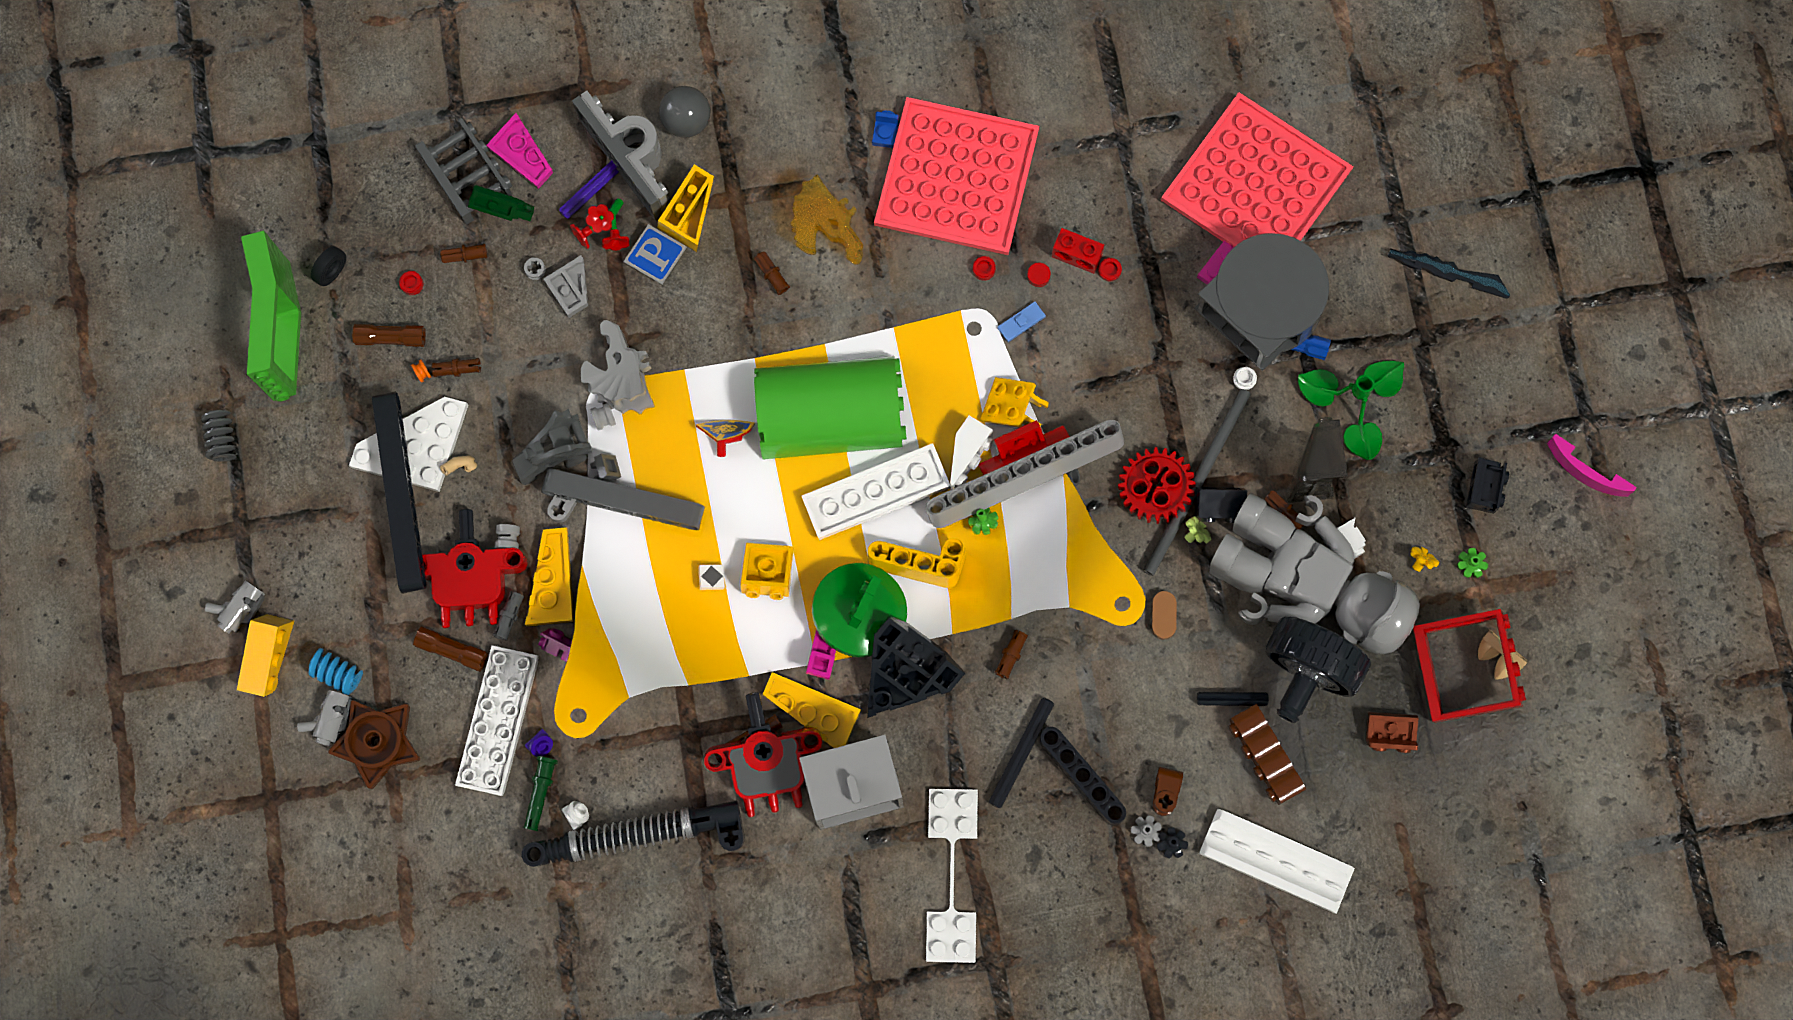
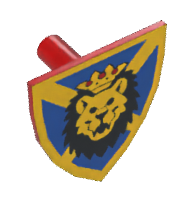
M720 420L696 424V427L717 442V456L725 457L726 444L742 441V436L749 433L755 423L738 420Z

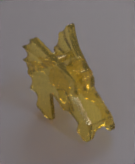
M815 175L810 181H804L801 193L794 196L795 201L792 208L794 219L790 222V225L793 226L792 232L796 233L794 240L797 241L796 247L806 254L815 255L816 234L818 231H821L832 243H841L847 248L845 250L847 253L846 257L851 263L855 265L860 264L864 252L863 243L850 227L851 219L857 212L856 208L853 206L852 209L847 210L845 205L849 203V200L845 197L838 201L828 191L818 175ZM831 225L837 226L838 229L834 230Z

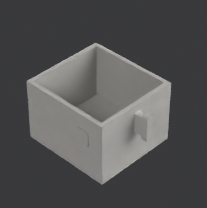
M886 735L799 758L815 820L820 830L904 808Z

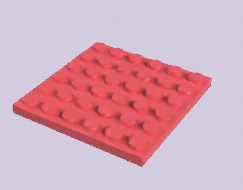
M1239 92L1163 194L1161 201L1233 247L1250 237L1268 233L1288 235L1301 241L1354 166Z
M906 97L874 226L1009 255L1040 126Z

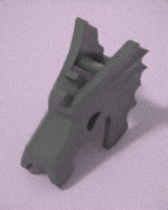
M569 409L564 412L555 410L538 435L527 444L521 453L512 459L522 485L532 483L537 479L536 475L553 468L566 460V467L571 468L587 459L586 454L592 453V447L587 441L578 414L571 415ZM573 436L576 437L578 444L574 443ZM552 443L554 449L545 453L543 448Z

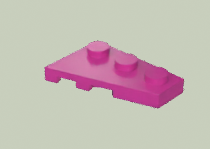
M517 113L511 117L486 145L488 150L538 189L553 174L552 168Z

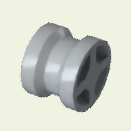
M609 403L604 404L603 407L598 409L595 407L590 409L598 431L602 430L606 425H616Z

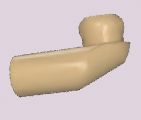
M470 455L458 456L442 464L440 470L447 476L463 466L466 472H471L477 468V464L474 461L475 458Z

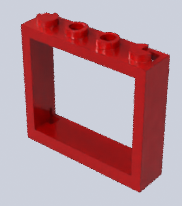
M1501 609L1414 626L1413 630L1432 722L1437 723L1523 707L1522 701L1526 700L1524 687L1519 686L1517 677L1521 676L1518 662H1513L1512 653L1516 652L1513 638H1508L1507 629L1511 628L1508 614L1503 615ZM1496 620L1513 700L1443 713L1427 633Z

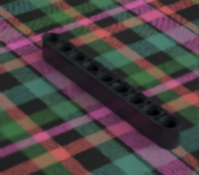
M395 391L372 396V405L397 582L401 594L426 589L427 584L401 403L398 393Z

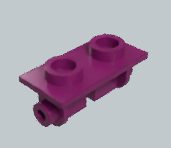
M555 628L543 631L540 634L543 637L538 644L541 646V649L556 657L560 650H563L561 659L567 662L572 640L565 637L562 631Z

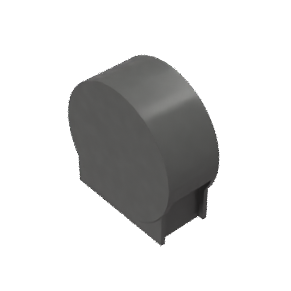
M1268 233L1256 235L1240 242L1227 254L1220 266L1218 275L1198 293L1201 300L1194 309L1263 371L1282 352L1302 344L1316 329L1329 295L1327 271L1319 256L1302 241L1283 234Z

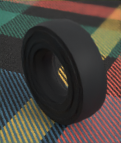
M335 246L327 248L315 261L311 270V279L320 286L331 284L343 270L347 258L346 254Z

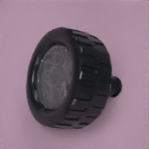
M1282 617L1265 647L1266 655L1275 664L1294 675L1280 702L1281 708L1277 709V714L1281 718L1292 723L1299 721L1298 716L1303 714L1316 687L1339 696L1352 697L1358 692L1371 666L1370 658L1350 641L1322 626L1297 617Z

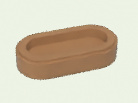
M1167 591L1157 593L1152 601V632L1157 638L1162 640L1171 638L1176 631L1177 602L1174 595Z

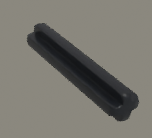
M1267 692L1197 693V705L1254 706L1257 704V706H1267L1269 703Z

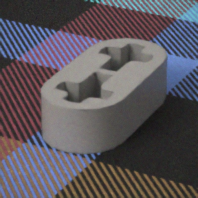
M554 495L547 509L548 515L554 522L562 523L572 513L577 504L575 502L576 499H571L570 501L557 498V495ZM562 503H564L562 507L564 514H558L556 517L553 509H559Z

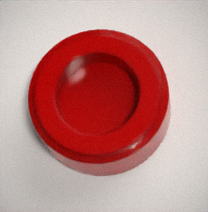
M981 256L974 261L973 274L977 279L986 281L994 276L996 265L993 259Z
M1115 258L1104 259L1098 268L1099 276L1109 282L1117 280L1122 272V266Z
M1034 263L1029 267L1027 278L1031 285L1043 287L1049 282L1051 272L1046 264Z
M408 271L400 277L399 285L405 294L416 295L423 289L424 282L417 272Z

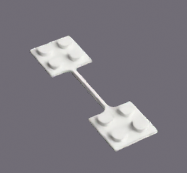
M929 789L928 838L948 839L951 844L950 907L945 912H927L926 962H976V913L958 912L954 909V845L958 839H977L978 790Z

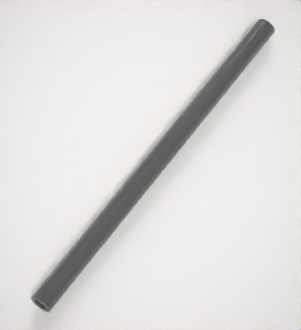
M1240 389L1192 481H1195L1196 487H1202L1251 396L1249 391ZM1188 496V498H1190L1192 505L1195 500V496ZM1183 504L1186 512L1178 510V518L1176 519L1172 516L1143 569L1146 574L1154 576L1191 505Z

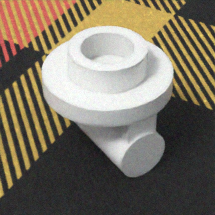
M573 801L562 809L573 830L580 828L589 819L587 807L578 801Z

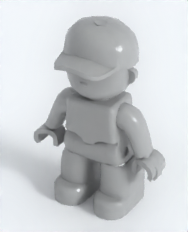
M1250 493L1234 521L1233 532L1260 547L1264 546L1270 549L1272 552L1266 558L1245 547L1241 540L1227 533L1211 561L1209 571L1212 576L1231 586L1253 593L1250 601L1256 603L1261 610L1258 613H1251L1247 609L1238 612L1240 619L1247 624L1257 625L1264 618H1268L1267 621L1278 623L1282 617L1291 616L1317 623L1323 617H1326L1333 605L1337 606L1335 611L1336 620L1339 627L1344 631L1343 637L1353 644L1360 641V647L1375 654L1384 655L1397 650L1410 635L1419 614L1420 603L1415 592L1399 580L1392 581V575L1384 571L1361 573L1349 581L1354 562L1353 549L1345 536L1327 516H1322L1323 504L1317 497L1312 495L1304 496L1306 506L1314 510L1315 514L1313 516H1305L1299 513L1296 522L1304 526L1315 525L1314 529L1327 547L1317 543L1306 532L1296 529L1291 520L1277 510L1267 506L1264 499ZM1261 592L1262 595L1286 600L1294 605L1271 604V606H1267L1265 599L1256 593Z

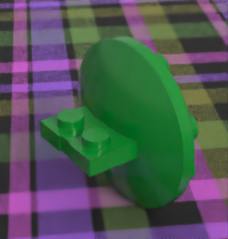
M852 563L832 570L820 582L812 600V617L819 635L830 647L852 657L872 656L874 634L889 616L905 622L907 620V603L899 584L887 572L869 564Z

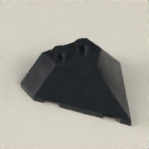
M889 616L874 634L867 718L876 716V713L889 709L891 711L926 700L927 697L939 693L941 695L948 693L965 675V672L944 649L909 623Z

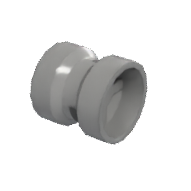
M510 524L497 525L496 534L498 535V540L495 541L494 549H518L517 536L520 535V527Z

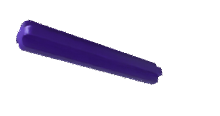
M611 160L559 209L566 219H569L619 173L613 161Z

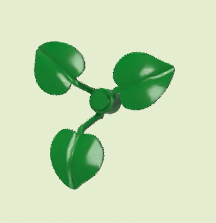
M1382 361L1374 363L1366 368L1364 374L1357 378L1355 384L1349 383L1347 387L1336 391L1339 386L1336 376L1332 372L1322 369L1299 374L1298 385L1303 396L1310 403L1323 407L1333 403L1334 395L1339 396L1352 390L1354 397L1362 401L1358 420L1359 425H1350L1346 429L1343 436L1344 444L1353 454L1365 460H1372L1380 451L1382 433L1374 423L1363 425L1367 398L1373 389L1381 397L1396 395L1403 384L1404 362Z

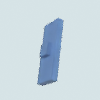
M1033 302L997 328L1006 341L1010 342L1044 319L1046 315L1037 303Z

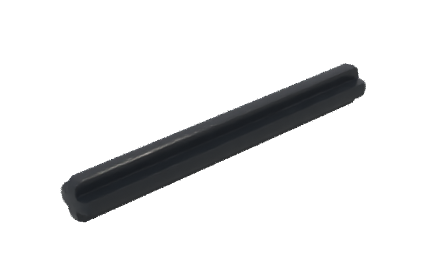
M1046 698L1040 700L989 799V803L992 806L1002 808L1054 707V703Z

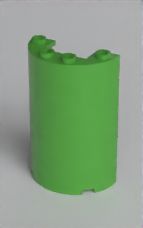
M886 356L755 368V402L762 459L903 447L902 440H906L907 437L906 426H901L900 411H904L903 396L898 397V388H902L901 374H896V372H901L899 358Z

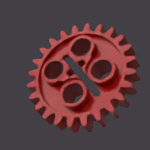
M1155 447L1153 454H1150L1148 449H1145V456L1142 457L1137 452L1136 461L1128 459L1130 467H1122L1126 474L1119 475V479L1123 483L1118 484L1119 490H1124L1119 495L1120 499H1126L1123 502L1124 507L1131 506L1129 509L1130 514L1137 511V518L1139 520L1145 515L1147 523L1153 517L1156 523L1159 524L1160 517H1164L1165 521L1169 522V515L1172 514L1177 519L1178 510L1186 512L1183 504L1191 505V500L1188 496H1195V491L1190 488L1196 487V483L1191 480L1194 478V472H1188L1190 464L1183 465V456L1176 459L1175 451L1169 456L1167 455V448H1164L1161 454L1158 453V449ZM1154 466L1158 468V471L1155 474H1149L1146 472L1147 468ZM1164 468H1168V471L1161 478ZM1170 477H1177L1179 482L1171 485L1167 483V480ZM1161 478V487L1157 486L1155 488L1151 501L1146 503V500L1153 492V484L1157 485ZM1143 486L1147 488V491L1143 494H1137L1135 489ZM1159 497L1168 499L1164 505H1159L1155 501Z

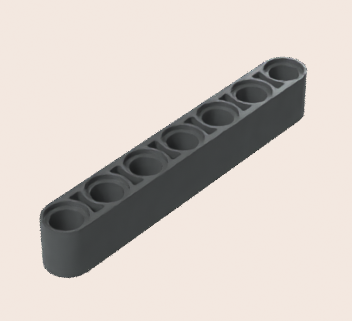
M547 469L541 490L543 494L551 497L557 495V498L570 501L571 499H576V503L690 530H699L705 509L703 505L556 469Z

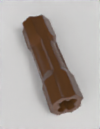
M354 324L352 339L355 345L389 344L424 347L426 343V329L424 326L419 325L374 326L372 324Z
M424 627L418 629L413 645L430 653H436L479 672L484 668L488 653L483 650L446 638Z

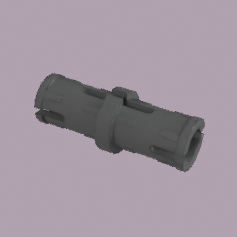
M509 591L505 606L499 612L500 618L493 633L495 638L507 641L513 623L518 619L517 613L524 598L523 595Z

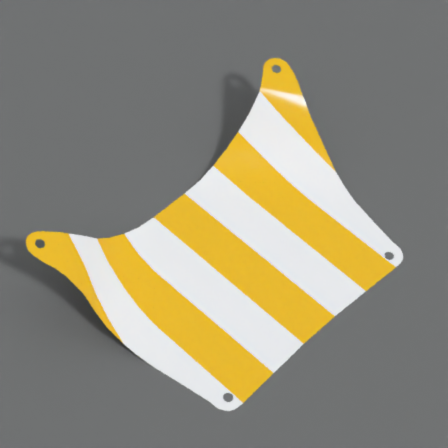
M980 308L960 310L803 349L753 359L645 375L646 386L654 402V407L645 409L642 414H638L633 410L623 414L621 411L615 410V408L611 409L616 422L614 426L606 425L602 430H597L590 409L603 407V402L599 403L597 401V394H589L586 410L588 417V443L592 447V453H588V477L594 478L599 475L598 470L591 469L590 466L595 461V456L600 454L616 455L621 478L606 482L695 502L705 507L699 530H690L587 505L583 561L575 610V630L568 660L556 694L555 722L566 735L573 738H582L592 734L628 698L660 687L711 683L807 666L816 632L812 617V600L818 585L828 573L840 566L852 563L869 564L868 547L875 541H882L940 556L946 540L958 538L964 543L965 561L957 584L951 588H944L889 574L899 584L904 593L907 603L906 622L929 639L986 627L1036 610L1069 607L1086 612L1117 626H1127L1135 623L1142 616L1146 598L1135 576L1109 547L1093 524L1086 506L1066 473L989 507L991 513L996 512L999 519L997 520L998 526L995 529L990 528L991 533L984 535L982 531L980 534L973 533L972 527L968 523V519L972 518L973 515L944 528H936L931 524L925 508L926 503L930 499L950 491L951 488L822 540L818 539L802 495L932 443L950 483L956 433L969 415L993 430V439L1020 428L982 422L980 420L995 377L1020 381L1001 333L997 328L998 323L986 310ZM970 322H978L981 325L982 331L979 335L971 336L968 334L967 325ZM886 356L899 358L901 372H896V374H901L902 388H898V397L903 396L904 411H900L901 426H906L907 437L906 440H902L903 447L762 459L755 402V368ZM1029 402L1025 415L1036 421V415ZM720 420L754 422L753 429L742 436V441L726 444L725 457L717 456V442L696 427V424ZM995 442L988 451L984 450L981 454L980 463L999 455ZM979 466L975 470L971 469L969 471L966 483L983 476ZM746 543L793 546L794 553L789 597L773 600L769 595L749 598L744 593H741V577ZM953 550V551H950L949 553L952 554V555H955V554H958L959 552L956 551V550ZM903 559L897 561L899 564L907 562ZM699 565H723L725 588L723 590H700ZM923 565L919 568L925 570L928 569L929 566ZM945 571V572H943L942 574H943V575H951L952 572H950V571ZM1127 597L1130 600V607L1126 611L1116 610L1115 601L1118 598ZM836 651L834 661L852 656ZM577 708L583 709L587 714L585 721L575 723L570 717L571 712Z

